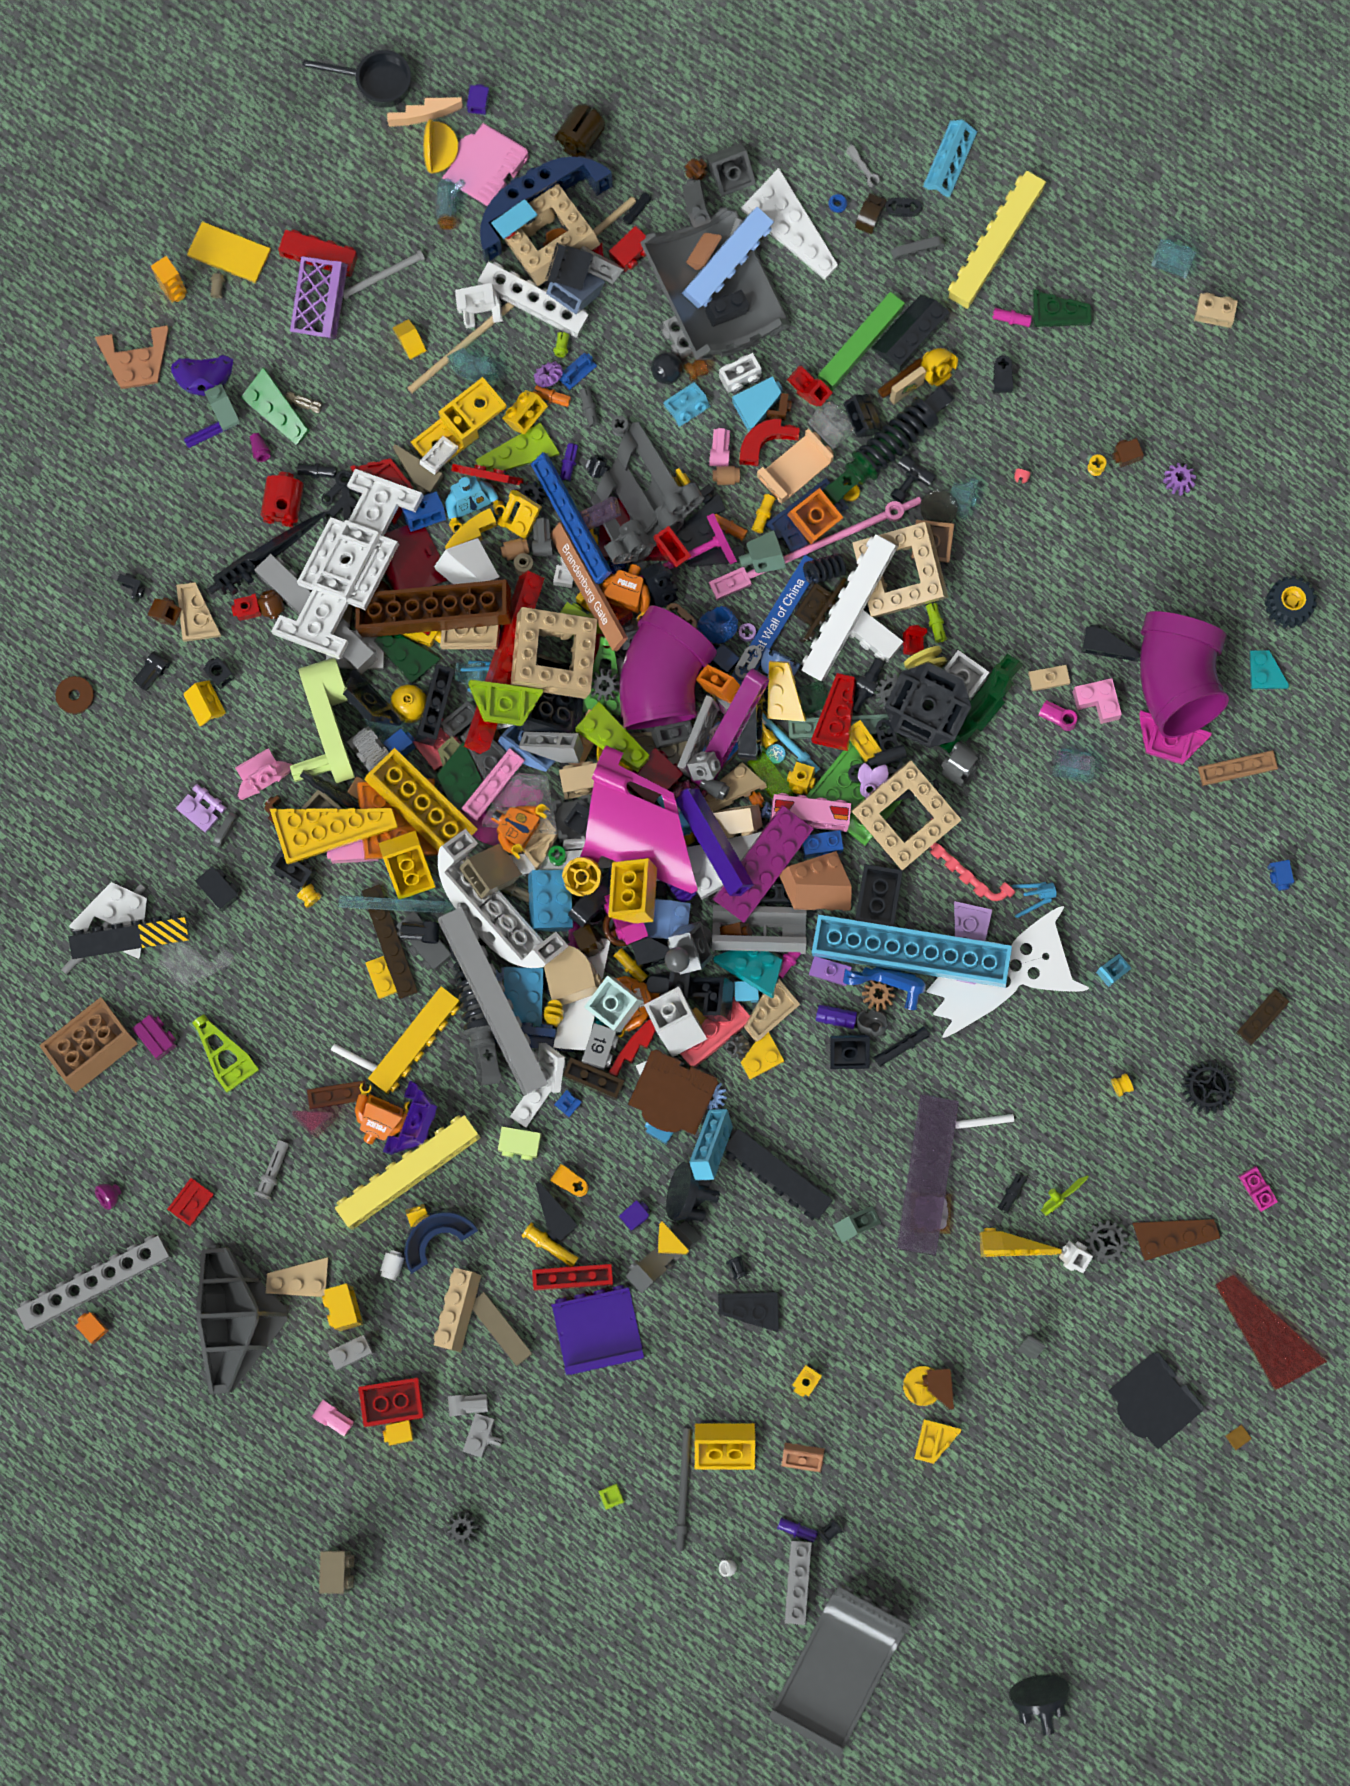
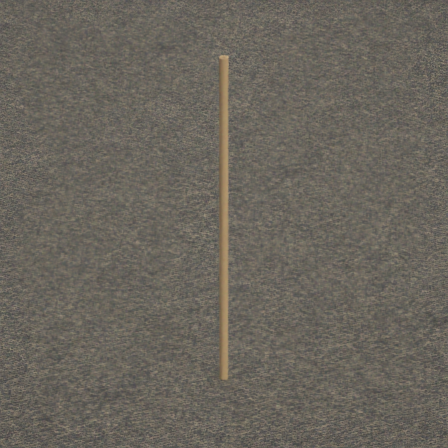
M633 197L629 198L595 227L593 231L596 237L631 208L636 200ZM507 302L501 308L502 317L507 312H509L514 307V305ZM493 315L407 389L414 393L494 324Z

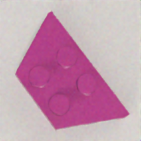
M1139 712L1145 753L1181 765L1212 734L1211 732L1199 729L1181 737L1167 738L1161 735L1159 727L1155 724L1150 713Z

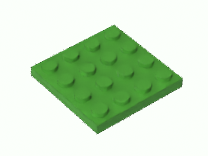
M851 742L849 743L848 751H843L807 794L808 798H825L827 801L844 800L847 803H851V810L865 798L860 793L861 783H852L848 778V771L851 766L865 762ZM872 765L870 768L873 770L877 765ZM854 770V773L851 775L858 779V771ZM868 786L866 791L872 792L873 787ZM903 800L891 803L879 814L886 821ZM850 811L847 833L866 846L873 836L853 812Z

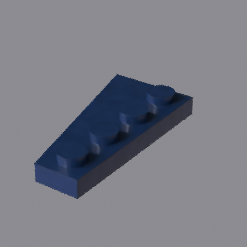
M825 478L766 523L770 531L774 530L777 539L798 529L787 514L817 489L823 490L830 482ZM843 499L834 505L839 512L849 509Z

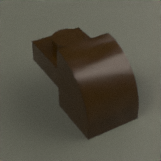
M869 193L859 212L855 228L872 235L887 199Z

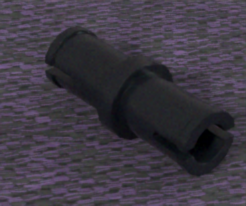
M298 463L297 475L335 479L337 467L322 466L320 463H315V465Z
M1020 1174L1015 1175L1010 1187L1004 1191L1006 1194L997 1206L1000 1211L1004 1210L1006 1214L1009 1213L1015 1200L1019 1199V1193L1025 1182H1027V1179L1024 1176L1021 1178Z

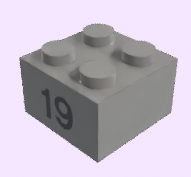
M594 1023L582 1063L603 1072L605 1067L609 1068L613 1056L610 1054L611 1049L615 1050L619 1036H616V1031Z

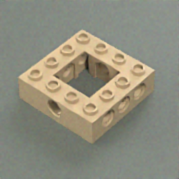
M559 184L529 203L537 213L535 220L529 225L525 224L520 227L511 238L504 239L537 286L546 281L545 278L557 242L576 249L586 246L590 250L600 245L594 231ZM556 213L561 224L565 225L568 231L537 251L528 237L536 234V231L546 224H551L555 220Z
M922 522L879 535L897 545L896 551L912 548L921 583L887 592L886 587L888 586L884 582L882 575L867 602L871 617L877 618L949 598L930 523ZM870 538L853 542L857 561L862 553H866L868 549L866 545Z
M522 607L517 614L510 685L543 689L545 693L586 699L591 693L597 619ZM574 634V642L571 648V652H573L572 664L569 666V670L536 665L538 636L546 637L548 635L560 637L561 640H568Z
M911 760L851 810L901 870L905 869L961 821L960 817ZM907 789H910L934 818L927 821L917 833L910 835L904 843L879 813Z

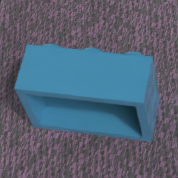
M532 870L528 874L530 926L535 932L569 931L573 928V921L568 916L572 909L571 892L565 887L562 878L563 870Z

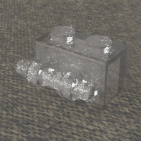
M827 402L819 407L808 421L832 449L843 444L851 433H855V428L844 414L843 409L834 402Z

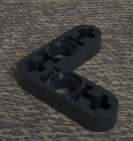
M879 720L876 725V734L880 749L882 751L885 750L884 744L886 742H892L895 747L898 746L896 734L890 720ZM882 724H885L886 727L889 726L887 729L888 737L882 740L881 738H884L885 734L883 730L879 729L882 727ZM902 759L895 761V763H899L897 769L894 770L893 767H888V776L893 775L903 766ZM863 763L850 767L848 778L852 783H860L859 779H856L851 774L854 773V770L859 771Z

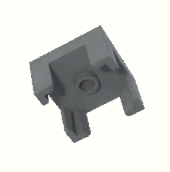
M590 794L581 796L579 800L562 803V800L552 801L560 843H563L566 839L586 837L587 827L580 835L566 826L564 820L577 802L590 810Z

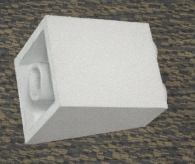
M478 538L446 549L434 566L452 584L493 581L499 578Z
M679 987L644 1005L659 1037L672 1057L707 1039Z

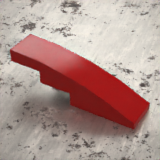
M651 1019L625 1045L610 1069V1075L617 1077L624 1061L632 1064L640 1046L648 1049L656 1033Z

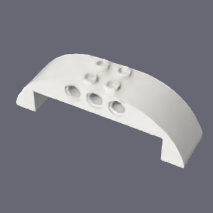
M464 829L439 848V876L449 900L455 909L462 907L463 911H467L471 920L469 922L471 927L476 929L481 939L499 956L522 967H544L568 947L567 943L557 932L543 941L500 891L483 899L479 898L459 869L470 858L468 854L478 844L471 834Z

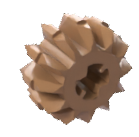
M870 980L871 986L865 984L864 988L867 991L862 992V996L867 997L863 1000V1003L871 1002L868 1006L869 1009L876 1005L875 1010L879 1012L880 1005L883 1010H887L886 1004H893L889 998H895V994L889 993L894 990V987L890 986L887 988L888 984L884 983L882 985L878 981L875 984V981ZM877 990H879V993L880 991L883 993L881 999L874 997Z

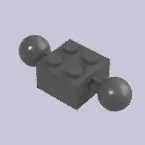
M701 921L680 926L668 937L670 950L665 955V964L672 972L685 974L701 970L713 958L709 948L712 941V933L708 927L701 924Z

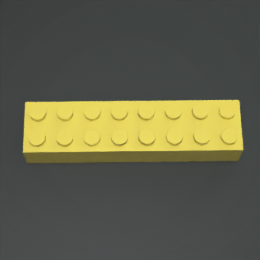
M458 1115L450 1121L451 1125L446 1129L444 1127L438 1129L432 1139L428 1140L426 1138L423 1144L418 1145V1149L413 1152L412 1150L402 1155L403 1159L398 1163L394 1161L385 1168L387 1171L381 1175L377 1173L371 1177L369 1184L357 1187L351 1197L347 1198L345 1196L340 1199L335 1209L347 1227L351 1230L355 1229L479 1140L480 1136L465 1115L462 1117Z

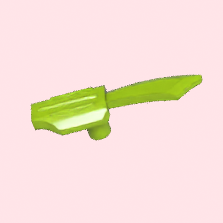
M1089 1177L1079 1178L1062 1194L1057 1193L1055 1189H1051L1048 1192L1051 1198L1043 1205L1041 1212L1047 1216L1066 1201L1065 1198L1077 1190Z

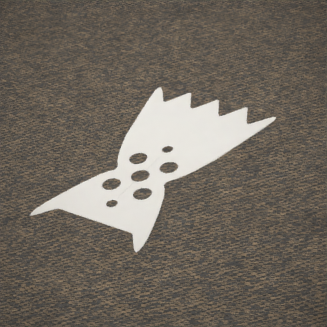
M1064 906L1047 913L1027 928L1011 945L1010 962L1017 959L1022 963V967L1019 971H1012L1009 966L1008 977L1011 979L1009 987L1003 988L979 983L974 985L938 977L926 992L942 996L945 1000L935 1010L933 1015L952 1020L945 1030L943 1038L958 1032L996 1009L1021 984L1032 988L1076 992L1089 989L1087 986L1072 980L1055 925V921L1063 911ZM1029 943L1033 949L1031 954L1023 955L1020 951L1021 945ZM1043 953L1049 954L1048 960L1042 958ZM1031 967L1039 969L1040 975L1037 979L1028 977L1027 972Z

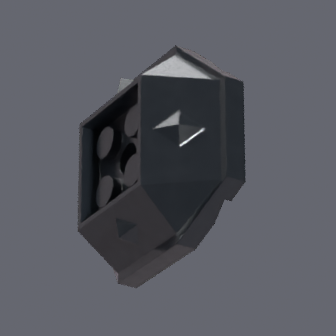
M927 661L901 672L884 707L895 732L925 747L931 748L955 740L972 705L962 677ZM925 700H931L934 703V706L932 708H926L923 702Z

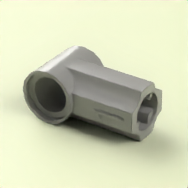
M487 1394L448 1396L449 1417L467 1415V1413L488 1412Z

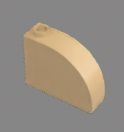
M569 945L563 952L544 966L551 999L560 1001L562 1006L592 996L602 983L600 975L597 974L595 967L581 951Z

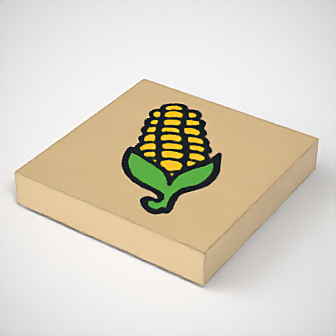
M920 366L892 387L890 401L893 405L924 384L926 371L923 367Z

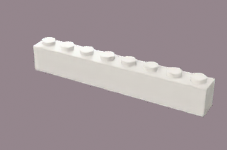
M875 534L874 537L871 536L868 540L866 553L860 555L856 571L853 570L848 577L849 584L846 588H842L838 596L840 598L838 604L832 606L828 622L825 621L820 628V632H822L820 637L814 639L810 647L812 649L810 655H806L801 663L803 666L802 671L820 681L826 679L898 548L897 545Z

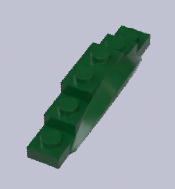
M1007 653L1001 662L996 664L985 684L971 701L972 706L955 740L938 745V747L950 754L957 742H960V740L966 742L976 729L981 732L1004 705L1005 701L1002 698L1014 685L1011 679L1023 666L1019 660Z

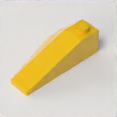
M984 1228V1232L980 1233L981 1257L1060 1255L1062 1253V1250L1002 1231H996V1228Z

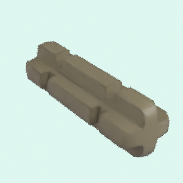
M293 392L286 394L290 404L295 403L296 406L307 410L312 409L316 413H319L322 408L321 402H313L312 399L299 394L296 396V393Z

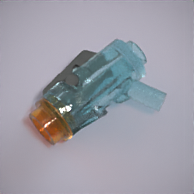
M442 179L441 182L437 183V196L435 197L436 220L441 229L450 230L456 224V192L466 185L463 179L456 183L450 179Z

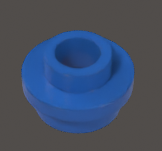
M835 194L829 199L831 211L840 213L846 209L847 200L843 195ZM839 201L841 206H835L834 203Z

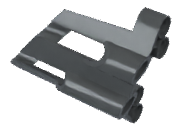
M634 422L631 424L629 431L624 435L618 448L617 458L610 471H606L601 478L596 494L591 502L612 540L606 546L604 545V548L614 564H622L633 560L635 563H640L645 560L657 545L653 536L667 526L676 534L683 526L686 516L703 501L704 497L695 483H690L683 487L677 484L640 422ZM635 449L651 473V486L647 491L641 490L628 468L630 457ZM613 490L630 516V521L621 527L607 505Z

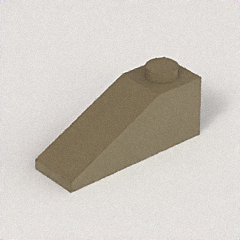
M394 444V453L417 488L416 491L421 492L423 496L435 492L444 479L443 474L438 471L434 475L420 465V459Z

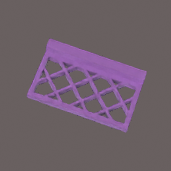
M301 256L290 332L336 339L348 264ZM306 261L312 262L316 267L310 274L305 270ZM326 265H333L331 274L326 277L321 269ZM319 272L323 280L315 285L311 277ZM309 280L313 288L305 293L302 286L305 281ZM326 282L329 286V292L323 296L318 288ZM316 290L320 299L313 304L308 296ZM306 299L310 307L302 312L299 307L300 302ZM323 301L326 305V311L320 315L315 307ZM313 309L318 317L309 322L305 314ZM303 317L307 326L303 329H296L297 321ZM319 320L323 324L322 333L316 332L312 326Z

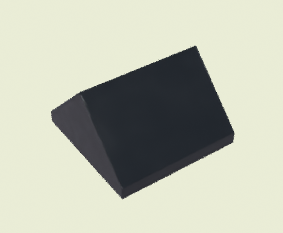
M870 1035L830 1036V1069H869Z

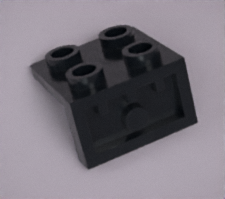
M557 242L545 279L552 283L556 282L582 290L593 255Z

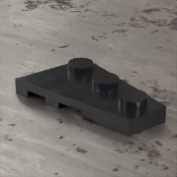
M778 1292L718 1294L719 1315L779 1333Z

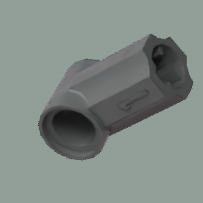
M538 518L533 525V556H553L550 520Z

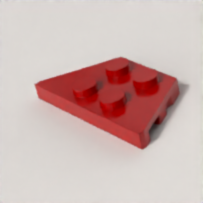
M391 458L381 460L380 462H369L367 465H353L350 467L352 472L357 469L414 490L413 486ZM398 507L391 521L394 525L402 514L401 507Z
M452 464L451 471L514 485L523 484L524 482L523 478L505 475L504 470L493 468V472L486 471L487 467L474 465V468Z

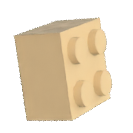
M593 761L582 763V766L574 767V765H567L562 770H559L565 800L588 794L592 795L594 785L592 776L597 763L593 764Z
M759 804L721 809L713 813L727 838H732L739 835V833H741V836L752 835L757 832V829L763 827Z

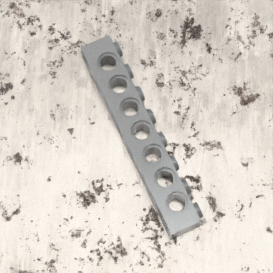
M155 1234L144 1239L145 1243L139 1246L134 1244L126 1249L127 1252L122 1255L120 1253L114 1254L109 1257L110 1261L104 1264L100 1262L93 1265L91 1271L87 1273L82 1271L74 1275L72 1281L68 1283L67 1281L60 1282L55 1285L56 1289L50 1292L45 1290L39 1293V1298L33 1301L28 1299L20 1303L21 1307L16 1309L26 1331H32L172 1258L162 1237L159 1235L155 1236ZM145 1249H150V1258L143 1259L142 1252ZM132 1258L133 1266L126 1269L124 1265L125 1260ZM114 1267L115 1275L112 1278H108L107 1270ZM93 1276H96L98 1279L95 1287L89 1285V1280ZM74 1286H79L80 1293L77 1296L71 1294ZM60 1295L62 1302L56 1306L53 1302L54 1297ZM39 1304L44 1306V1312L41 1315L36 1313V1307Z

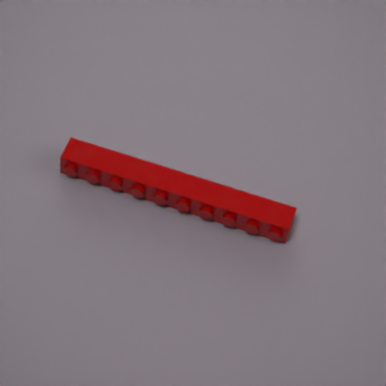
M526 571L519 576L511 600V624H505L502 627L498 649H495L485 682L511 684L517 614L522 607L535 609L545 578L530 571ZM478 706L476 707L464 747L482 754L490 749L498 723L483 721Z

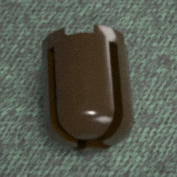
M578 104L573 108L555 134V142L558 140L564 147L562 151L570 156H584L585 158L605 128L604 117L595 108L591 110L590 105Z

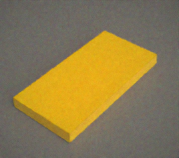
M202 222L187 256L256 283L271 249Z

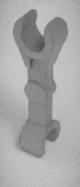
M853 145L849 146L846 153L858 164L859 169L868 177V186L873 188L870 179L874 178L879 183V176L871 174L866 164L861 161L856 148Z

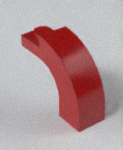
M781 419L767 420L756 425L749 431L742 442L739 465L758 466L759 453L765 443L774 439L798 441L800 428H796L794 425L782 427Z

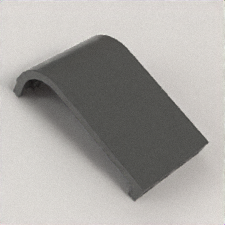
M845 1585L842 1588L837 1586L768 1715L773 1720L840 1757L897 1645L904 1634H908L911 1628L907 1624L909 1620L900 1615L896 1618L889 1614L891 1610L882 1605H879L878 1608L871 1604L873 1600L864 1595H861L860 1598L853 1595L855 1590Z

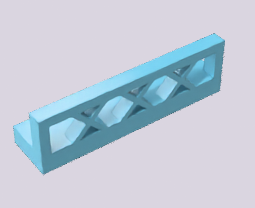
M964 120L950 121L923 185L928 190L937 189L946 197L951 196L977 134V131ZM965 130L970 133L966 141L964 139ZM958 146H961L962 151L960 157L957 155ZM951 162H954L955 166L953 173L950 171ZM945 178H947L948 182L947 189L942 186Z

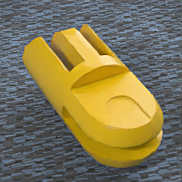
M551 1000L548 1002V1007L544 1009V1018L547 1025H554V1028H557L564 1017L563 1006L560 1001Z

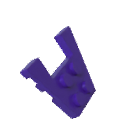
M409 1081L404 1094L405 1098L413 1101L399 1137L388 1136L383 1150L386 1154L391 1155L423 1144L429 1134L430 1124L435 1118L437 1106L418 1083Z

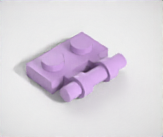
M196 784L192 790L197 793V796L193 798L188 794L176 809L203 832L207 833L218 820L213 813L217 809L222 814L225 812L226 807L222 804L221 800L211 796L205 787L202 788ZM203 799L210 804L208 809L200 804Z

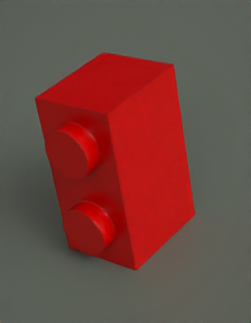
M634 226L609 251V257L615 263L621 265L625 272L628 269H634L638 264V260L642 256L646 257L640 243L646 239V235Z

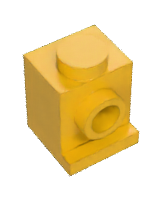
M805 1365L792 1384L795 1387L793 1391L801 1397H804V1395L809 1397L822 1376ZM808 1379L810 1381L809 1386H804L802 1380Z

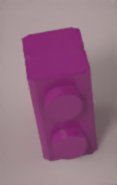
M150 1014L132 1029L159 1061L176 1047L174 1043L176 1038L170 1031L165 1032L162 1028L165 1024L158 1016L154 1018Z

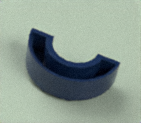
M437 1210L419 1218L410 1228L404 1245L405 1260L410 1273L412 1274L428 1264L425 1249L431 1238L440 1233H450L463 1241L478 1231L475 1224L463 1214L451 1210Z

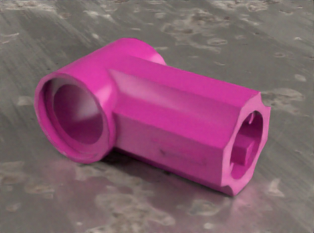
M1047 700L1038 715L1060 726L1065 731H1071L1076 727L1077 715L1074 711L1066 710ZM1070 717L1073 719V723L1066 724L1063 719Z

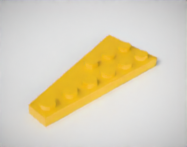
M392 808L270 809L287 864L398 828Z

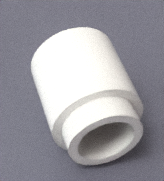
M393 1250L390 1253H385L380 1269L382 1277L396 1281L405 1259L401 1257L402 1253Z

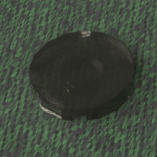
M931 490L920 503L921 515L925 521L952 523L958 514L957 500L946 490Z

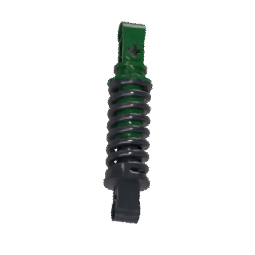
M944 384L938 387L925 401L919 397H914L911 406H906L903 412L897 414L896 419H891L889 425L882 427L881 432H876L874 438L868 439L867 445H862L858 450L852 452L853 461L845 465L846 471L822 490L823 493L835 505L856 484L863 485L868 478L876 480L881 474L880 468H888L887 460L894 463L896 461L894 454L902 456V447L909 450L911 447L909 441L912 443L918 442L916 434L923 437L925 429L931 430L939 424L936 414L952 402L955 397ZM847 479L849 483L843 485V481Z

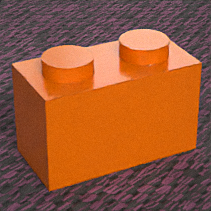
M708 664L696 678L697 682L706 692L730 704L740 688L739 683L734 677Z

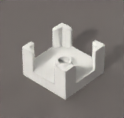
M492 283L455 290L457 310L459 314L463 310L466 328L475 327V313L492 310L494 323L503 321L501 301Z

